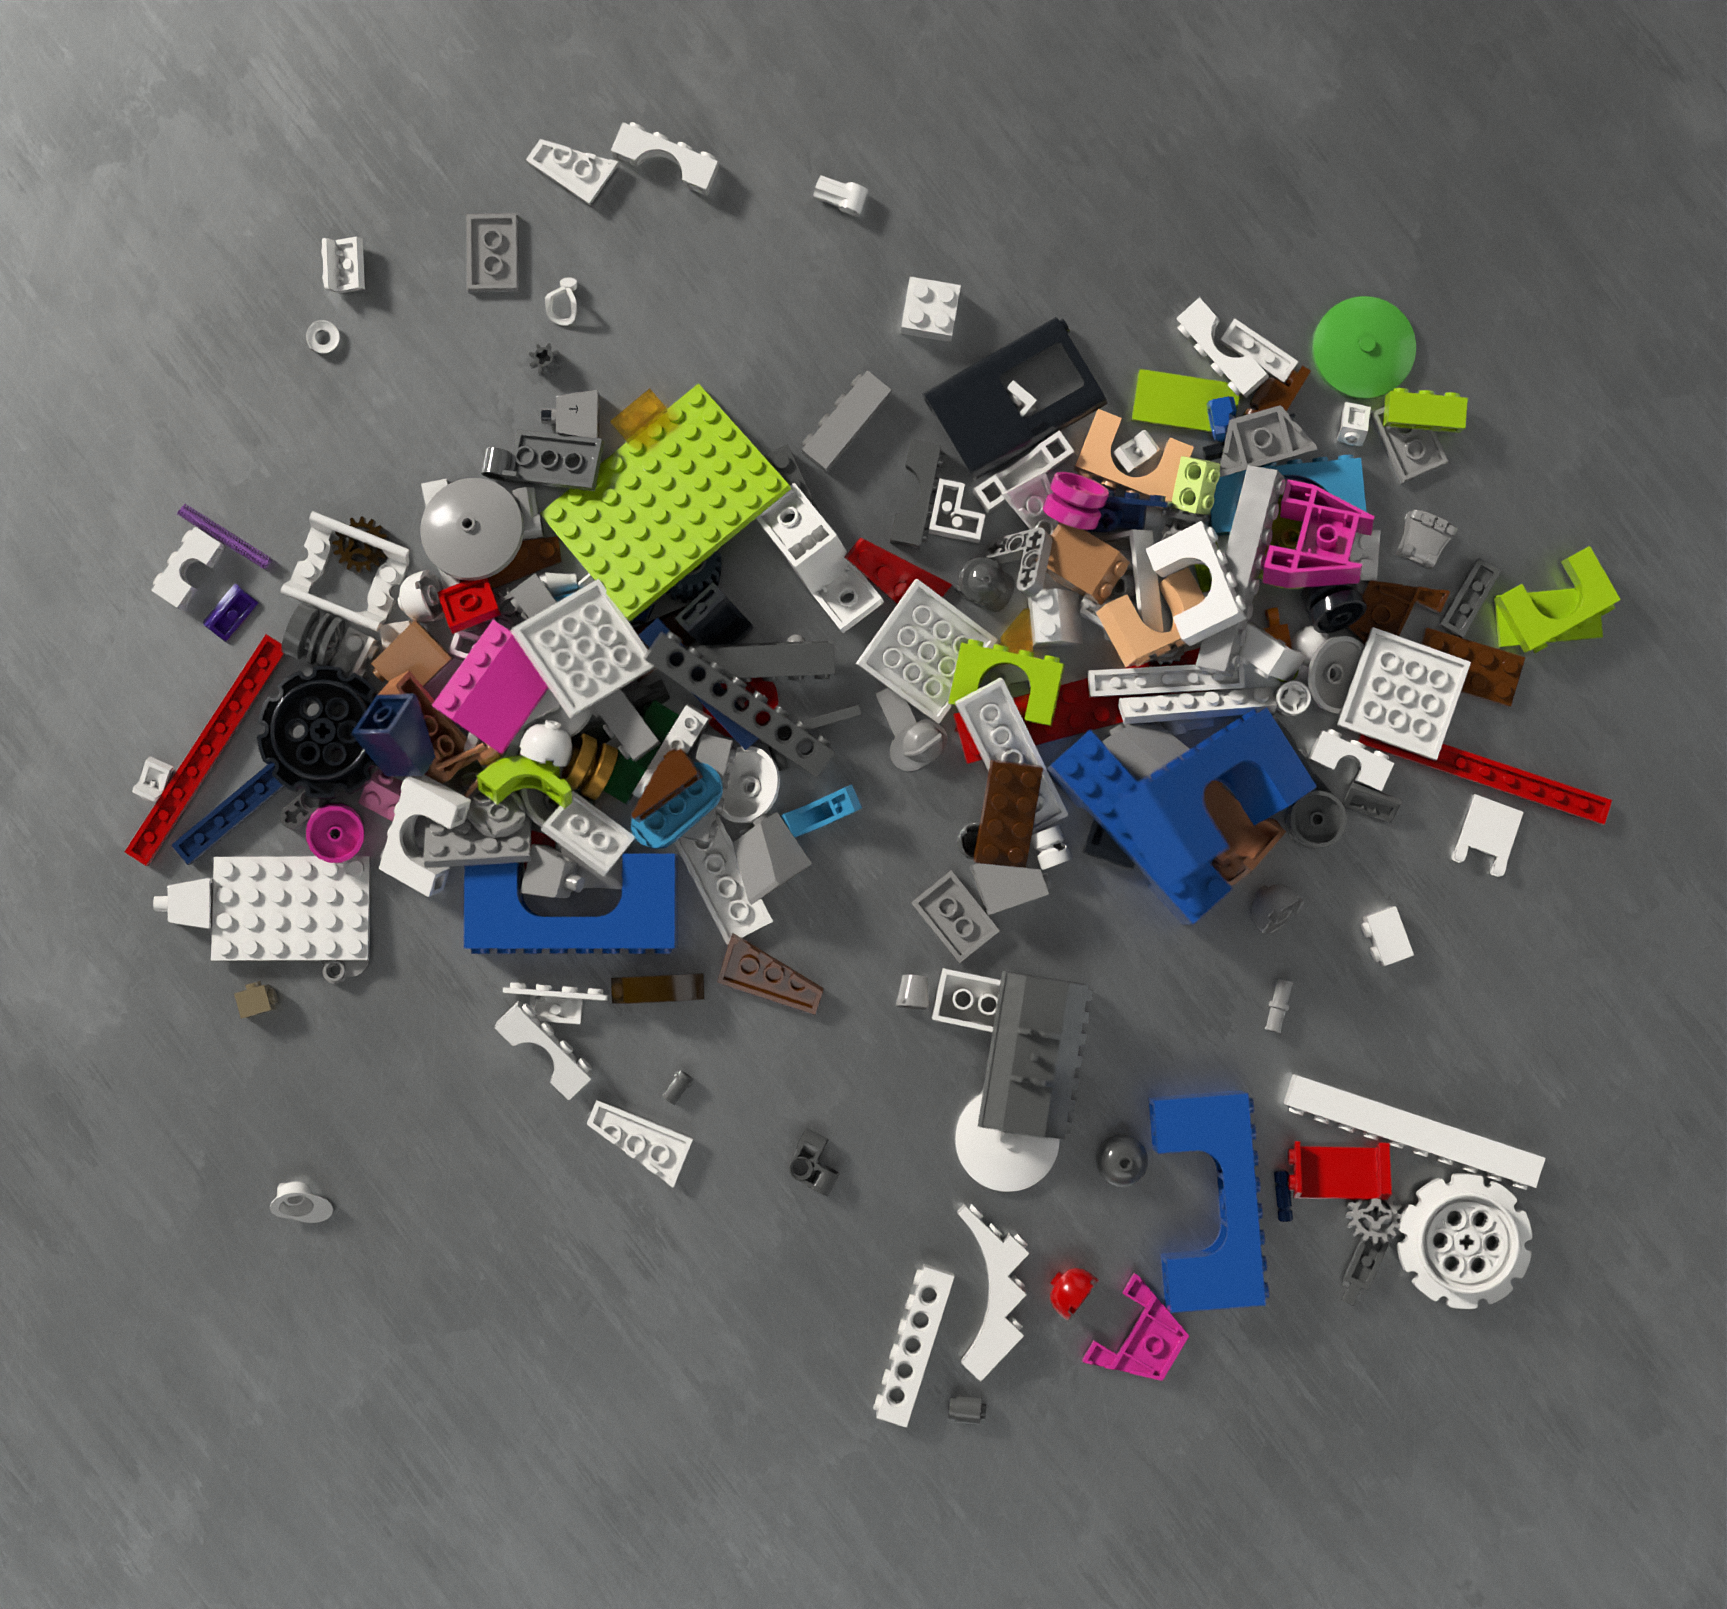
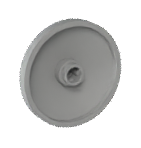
M465 478L448 484L430 500L421 520V541L429 559L445 574L461 580H481L499 573L515 558L524 537V519L518 503L504 487L483 478Z

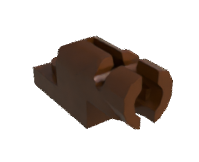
M1303 365L1298 372L1293 370L1286 381V384L1290 385L1289 387L1270 377L1259 386L1249 403L1250 407L1254 410L1246 409L1242 416L1279 405L1287 412L1311 370Z

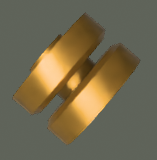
M582 734L572 748L569 765L564 766L560 779L566 780L573 791L580 786L581 795L593 800L597 799L613 771L618 749L606 743L597 748V739Z

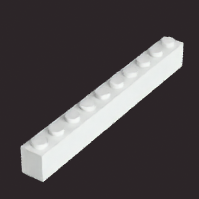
M1294 1074L1292 1075L1283 1103L1290 1106V1112L1304 1116L1306 1111L1315 1114L1314 1120L1326 1124L1333 1120L1339 1122L1338 1128L1350 1132L1357 1128L1364 1131L1363 1136L1378 1141L1379 1136L1389 1139L1388 1143L1392 1146L1403 1149L1405 1144L1414 1147L1413 1153L1425 1157L1432 1153L1438 1155L1437 1161L1449 1165L1456 1161L1463 1164L1462 1169L1477 1174L1478 1169L1488 1172V1178L1502 1182L1504 1177L1513 1180L1512 1186L1527 1190L1528 1186L1537 1187L1545 1162L1544 1157Z

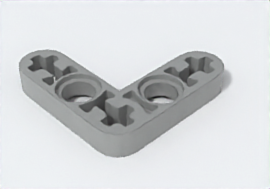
M1034 528L993 539L987 544L984 554L989 559L997 560L999 564L1022 559L1017 579V588L1026 597H1033L1041 591L1044 584L1052 546V537L1043 528ZM1022 542V544L1020 545V547L1017 548L1016 550H1014L1015 547H1016L1019 543ZM1039 558L1038 561L1033 566H1031L1033 561Z

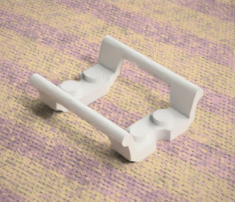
M312 511L309 517L311 529L304 545L308 550V557L304 561L297 562L291 580L283 584L280 593L378 631L380 626L386 623L395 603V599L391 596V589L395 585H402L408 570L410 549ZM333 530L382 549L388 557L386 563L382 564L377 570L367 597L369 607L367 611L355 612L309 594L313 584L321 579L332 553L331 539Z

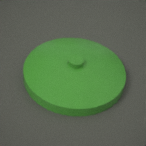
M1358 296L1338 303L1324 315L1314 333L1312 356L1318 374L1331 389L1348 398L1370 400L1388 394L1406 379L1414 364L1416 339L1410 322L1396 306L1380 298Z

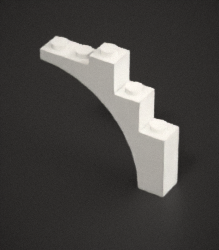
M964 1204L957 1212L970 1227L982 1248L987 1263L989 1295L983 1324L973 1344L961 1358V1363L981 1382L1024 1336L1020 1330L1023 1327L1020 1322L1013 1316L1009 1319L1006 1316L1027 1295L1023 1290L1026 1285L1016 1275H1013L1012 1278L1009 1275L1029 1255V1252L1026 1249L1028 1243L1018 1234L1013 1237L1008 1233L1001 1240L999 1237L1002 1233L992 1223L987 1226L981 1220L983 1215L973 1205L968 1208Z

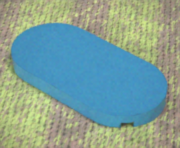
M694 762L703 778L640 823L632 818L631 831L636 840L652 849L666 848L676 842L713 810L723 794L722 779L713 767L705 763Z

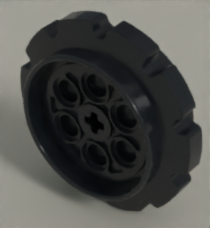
M315 666L310 676H305L302 671H298L282 680L277 685L279 690L278 697H267L258 718V723L265 727V732L257 736L259 752L264 763L275 764V769L272 772L273 777L293 792H298L300 788L305 787L306 796L322 800L336 799L340 789H344L348 794H353L368 785L373 780L370 774L371 769L379 767L355 738L347 740L345 733L347 729L357 726L373 702L374 697L378 693L374 686L356 673H353L348 678H344V670L335 666ZM314 703L318 704V713L314 716H309L307 713L308 707ZM343 704L345 706L344 714L340 717H335L333 714L334 708L337 705ZM299 725L304 726V734L300 738H294V728ZM326 727L330 730V734H326L324 738L319 733L324 731ZM310 748H315L316 757L311 761H306V751ZM341 749L343 752L341 760L332 762V752Z

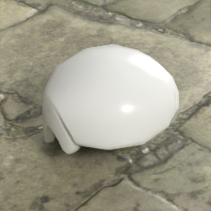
M1303 626L1293 636L1291 641L1292 650L1306 655L1303 664L1309 666L1315 651L1330 637L1327 633H1318L1313 629V626Z

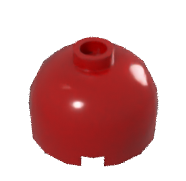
M1081 1268L1069 1269L1064 1274L1059 1271L1050 1282L1053 1286L1050 1293V1302L1055 1311L1069 1321L1072 1316L1070 1313L1074 1315L1091 1293L1090 1290L1093 1286H1096L1099 1279Z

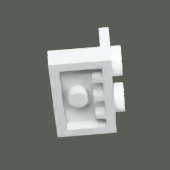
M1372 530L1371 536L1356 533L1349 561L1362 564L1360 581L1362 582L1377 581L1381 530Z
M349 627L330 666L342 668L344 670V678H348L353 673H356L365 679L367 674L365 668L369 660L373 661L379 650L377 646L379 641Z

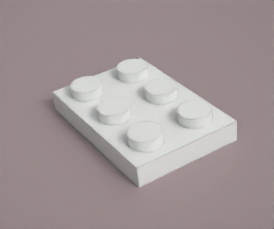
M572 791V803L566 809L559 806L541 828V831L603 877H605L635 840L634 835L574 791Z

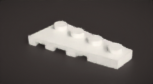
M596 1100L587 1125L674 1188L693 1138Z

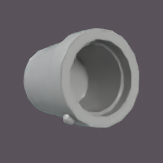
M902 975L896 1007L919 1010L929 1009L928 977Z

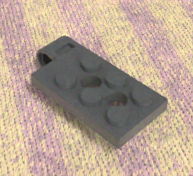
M517 430L512 453L496 447H488L486 449L481 474L487 478L500 481L595 491L605 442L599 438ZM555 454L556 459L554 463L545 465L544 460L546 456ZM580 457L578 466L575 468L568 467L571 458Z

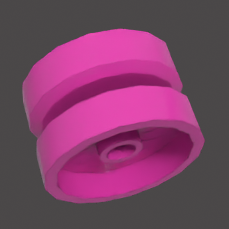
M1057 472L1050 486L1053 493L1046 497L1043 511L1049 517L1068 526L1087 530L1095 529L1101 517L1098 508H1102L1105 505L1109 495L1108 489L1087 477L1074 473Z
M329 802L319 806L311 814L306 828V841L310 851L319 859L328 863H342L351 859L359 852L364 841V824L360 814L353 807L342 802ZM331 830H339L340 836L336 837L335 834L331 836Z

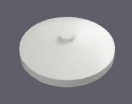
M981 1093L963 1110L956 1127V1150L964 1169L975 1181L992 1190L1013 1192L1036 1184L1052 1168L1058 1154L1060 1139L1041 1138L978 1127L983 1094Z

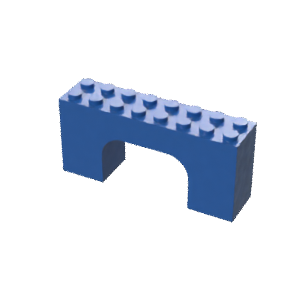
M1267 707L1260 712L1253 709L1242 716L1244 721L1239 718L1225 726V728L1151 773L1150 776L1134 784L1137 788L1136 790L1131 786L1118 794L1121 799L1112 806L1163 888L1200 868L1229 848L1204 806L1203 792L1206 785L1212 780L1223 783L1233 792L1254 826L1287 808L1317 787Z
M1091 730L1046 768L1051 779L1078 809L1084 808L1137 865L1150 881L1148 885L1150 890L1182 925H1192L1233 889L1209 862L1163 888L1112 806L1121 799L1118 794L1131 786L1136 790L1137 788L1134 784L1137 781Z
M622 854L621 900L612 912L600 917H543L534 913L527 906L523 893L520 892L523 881V862L464 866V949H471V954H490V949H497V954H516V949H523V954H541L542 949H550V954H566L568 949H576V954H592L594 949H602V954L620 953V948H628V954L646 953V948H655V954L672 953V948H678L677 854Z
M1241 1090L1149 1097L1152 1150L1158 1154L1186 1151H1203L1208 1153L1216 1166L1221 1228L1217 1239L1212 1245L1198 1251L1161 1253L1166 1308L1171 1313L1265 1306V1298H1269L1268 1282H1264L1263 1272H1267L1266 1256H1262L1261 1245H1265L1264 1230L1259 1227V1219L1263 1218L1262 1204L1257 1201V1193L1261 1191L1259 1176H1255L1254 1166H1258L1257 1150H1253L1252 1140H1256L1255 1124H1251L1250 1114L1254 1113L1253 1098H1249L1248 1093Z

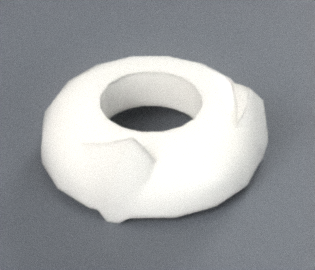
M326 320L314 321L308 327L306 341L311 350L320 354L329 353L338 346L340 341L339 331L331 322ZM319 331L329 333L330 341L328 344L321 345L316 342L315 336Z

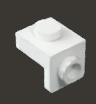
M1143 430L1133 439L1117 448L1113 453L1118 458L1119 463L1129 473L1159 451V447L1148 432Z
M153 757L147 758L140 780L133 787L132 792L144 800L156 802L169 783L173 766Z

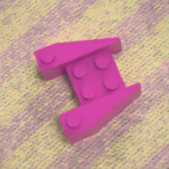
M1287 479L1281 503L1280 517L1301 521L1303 525L1296 550L1273 545L1269 546L1262 583L1284 588L1359 583L1362 564L1350 562L1349 560L1356 533L1371 536L1374 516L1313 484Z

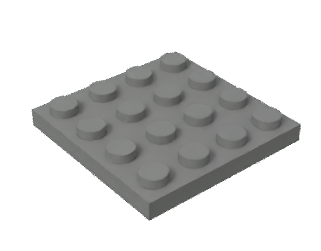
M520 789L514 791L520 797ZM526 813L523 825L515 833L505 837L494 838L480 833L467 818L463 824L448 829L426 816L425 868L531 862L532 819Z

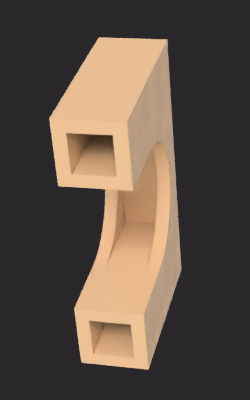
M1098 409L1073 469L1078 472L1077 475L1102 481L1101 485L1111 490H1116L1117 487L1126 492L1140 493V497L1144 499H1150V495L1166 496L1165 501H1172L1181 456L1190 457L1194 447L1170 437L1159 464L1152 473L1143 477L1127 476L1116 468L1111 458V445L1122 418Z
M1189 567L1167 576L1158 584L1171 610L1172 617L1205 600ZM1128 595L1105 604L1096 612L1125 667L1134 663L1138 667L1150 660L1149 656L1153 654L1160 657L1171 650L1170 647L1175 644L1177 648L1187 644L1182 641L1174 619L1170 632H1157L1147 627L1140 619Z

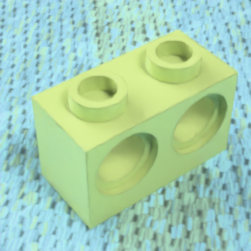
M1181 456L1172 497V508L1196 514L1210 515L1211 508L1214 505L1216 485L1220 478L1221 464Z

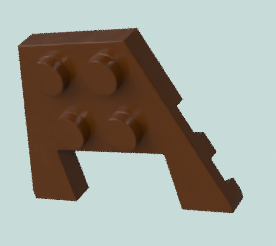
M1370 580L1362 593L1367 604V610L1358 621L1346 628L1364 645L1372 627L1400 636L1415 603L1439 614L1445 605L1450 591Z

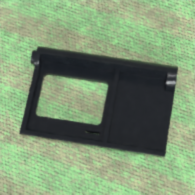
M1054 317L922 393L928 408L934 416H937L969 470L973 481L1038 445L1059 430H1064L1107 405L1103 391L1069 337L1070 329L1064 319L1059 320L1057 317ZM1055 344L1062 345L1082 378L1084 385L1029 418H1022L1000 382V376Z

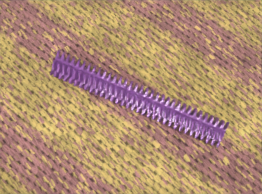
M184 504L177 512V515L182 516L188 522L190 521L191 524L193 523L199 529L201 528L207 534L209 533L210 536L212 535L218 541L220 540L226 546L228 545L229 548L231 547V549L237 553L239 552L245 558L247 557L248 560L250 559V561L256 565L258 564L261 568L266 569L272 562V559L270 560L271 557H268V555L264 556L265 553L262 551L259 553L260 550L256 551L257 548L254 549V546L249 545V543L246 544V541L243 539H237L238 536L235 537V534L230 533V531L227 532V529L224 527H218L219 524L211 521V519L208 520V517L203 516V514L200 515V512L195 511L192 507L189 508V505Z

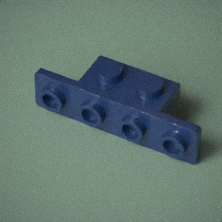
M1108 490L1109 495L1102 508L1113 509L1118 512L1120 516L1118 528L1144 530L1147 506L1168 508L1172 507V501H1165L1166 496L1150 495V499L1140 498V493L1125 492L1124 497L1115 496V491ZM1107 513V516L1100 518L1099 522L1106 523V527H1108L1114 520L1109 518Z

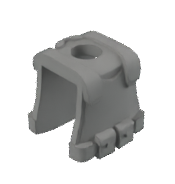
M1420 510L1409 511L1405 518L1404 533L1396 555L1413 561L1426 569H1432L1445 545L1454 537L1457 528L1447 520Z

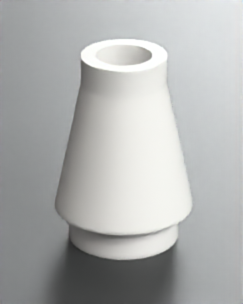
M545 572V575L539 576L552 596L578 589L576 574Z

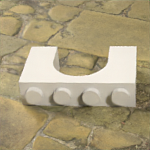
M1202 521L1146 548L1154 572L1162 578L1192 564L1206 565L1211 571L1212 586L1205 600L1173 617L1182 641L1189 646L1246 619L1243 611L1246 609L1244 600L1240 595L1237 596L1234 589L1237 586L1235 578L1231 572H1227L1225 564L1228 563L1226 556L1216 546L1215 542L1218 541L1217 534L1213 527L1206 526Z
M424 774V776L407 777L401 785V796L394 808L395 816L387 832L386 846L380 855L379 869L430 897L443 891L450 868H425L423 862L424 852L418 846L414 834L416 819L419 815H424L448 829L454 828L465 822L471 800Z

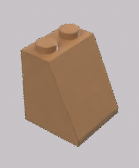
M1059 522L1051 535L1052 546L1046 573L1057 583L1102 606L1111 595L1120 577L1125 574L1130 562L1120 551L1084 529Z
M414 620L371 664L374 667L372 672L382 682L384 680L389 682L391 679L410 670L424 687L454 658L418 621Z

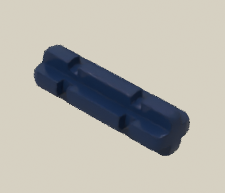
M1286 1170L1274 1172V1180L1277 1183L1275 1190L1277 1207L1279 1208L1278 1220L1280 1222H1290L1293 1220V1211L1290 1210L1292 1201L1291 1190H1289L1288 1186L1289 1173Z

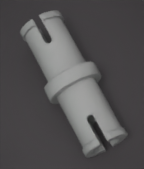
M1277 979L1273 999L1268 1004L1270 1011L1265 1030L1281 1033L1285 1012L1289 1011L1290 1007L1287 1004L1293 982Z

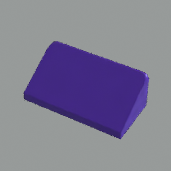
M234 584L202 623L226 642L259 602L240 586Z

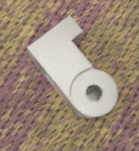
M1015 665L998 666L990 674V682L1002 678L1007 688L1013 684L1028 682V688L1031 689L1027 674Z

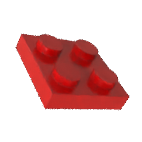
M488 578L473 581L466 580L437 592L452 634L501 615Z

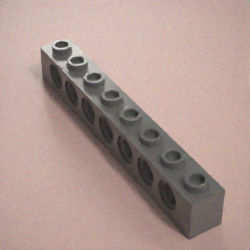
M662 631L644 655L645 661L816 778L820 775L835 753L830 747L832 742L822 735L816 738L810 734L811 728L802 721L798 720L797 723L791 721L788 718L790 714L778 705L775 709L766 703L769 700L758 691L752 694L746 690L747 684L736 676L730 679L724 675L725 669L714 661L708 664L702 659L704 654L692 646L689 650L680 644L682 639L669 631L667 635ZM673 652H681L683 654V661L678 665H673L669 662V656ZM698 666L704 668L705 675L703 678L696 680L691 677L693 668ZM722 681L726 683L727 687L724 693L715 694L712 691V687L716 682ZM739 696H744L748 699V704L743 709L734 707V701ZM760 711L769 713L768 721L763 724L757 723L755 720L757 713ZM781 726H788L791 731L788 737L779 738L777 730ZM804 740L812 743L811 749L806 753L798 750L799 744Z

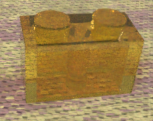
M649 388L610 422L612 427L628 444L668 411Z

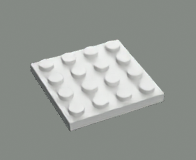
M599 579L511 630V633L569 718H572L655 668L644 660L643 657L648 651L623 613L608 597L606 589Z
M915 579L856 664L939 724L952 706L948 704L961 642L968 643V639L984 642L983 647L993 648L998 639L920 580Z
M1372 627L1337 726L1426 758L1437 760L1471 662Z

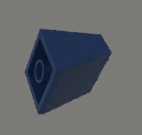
M415 694L377 695L351 733L385 776H424L436 757L418 698Z

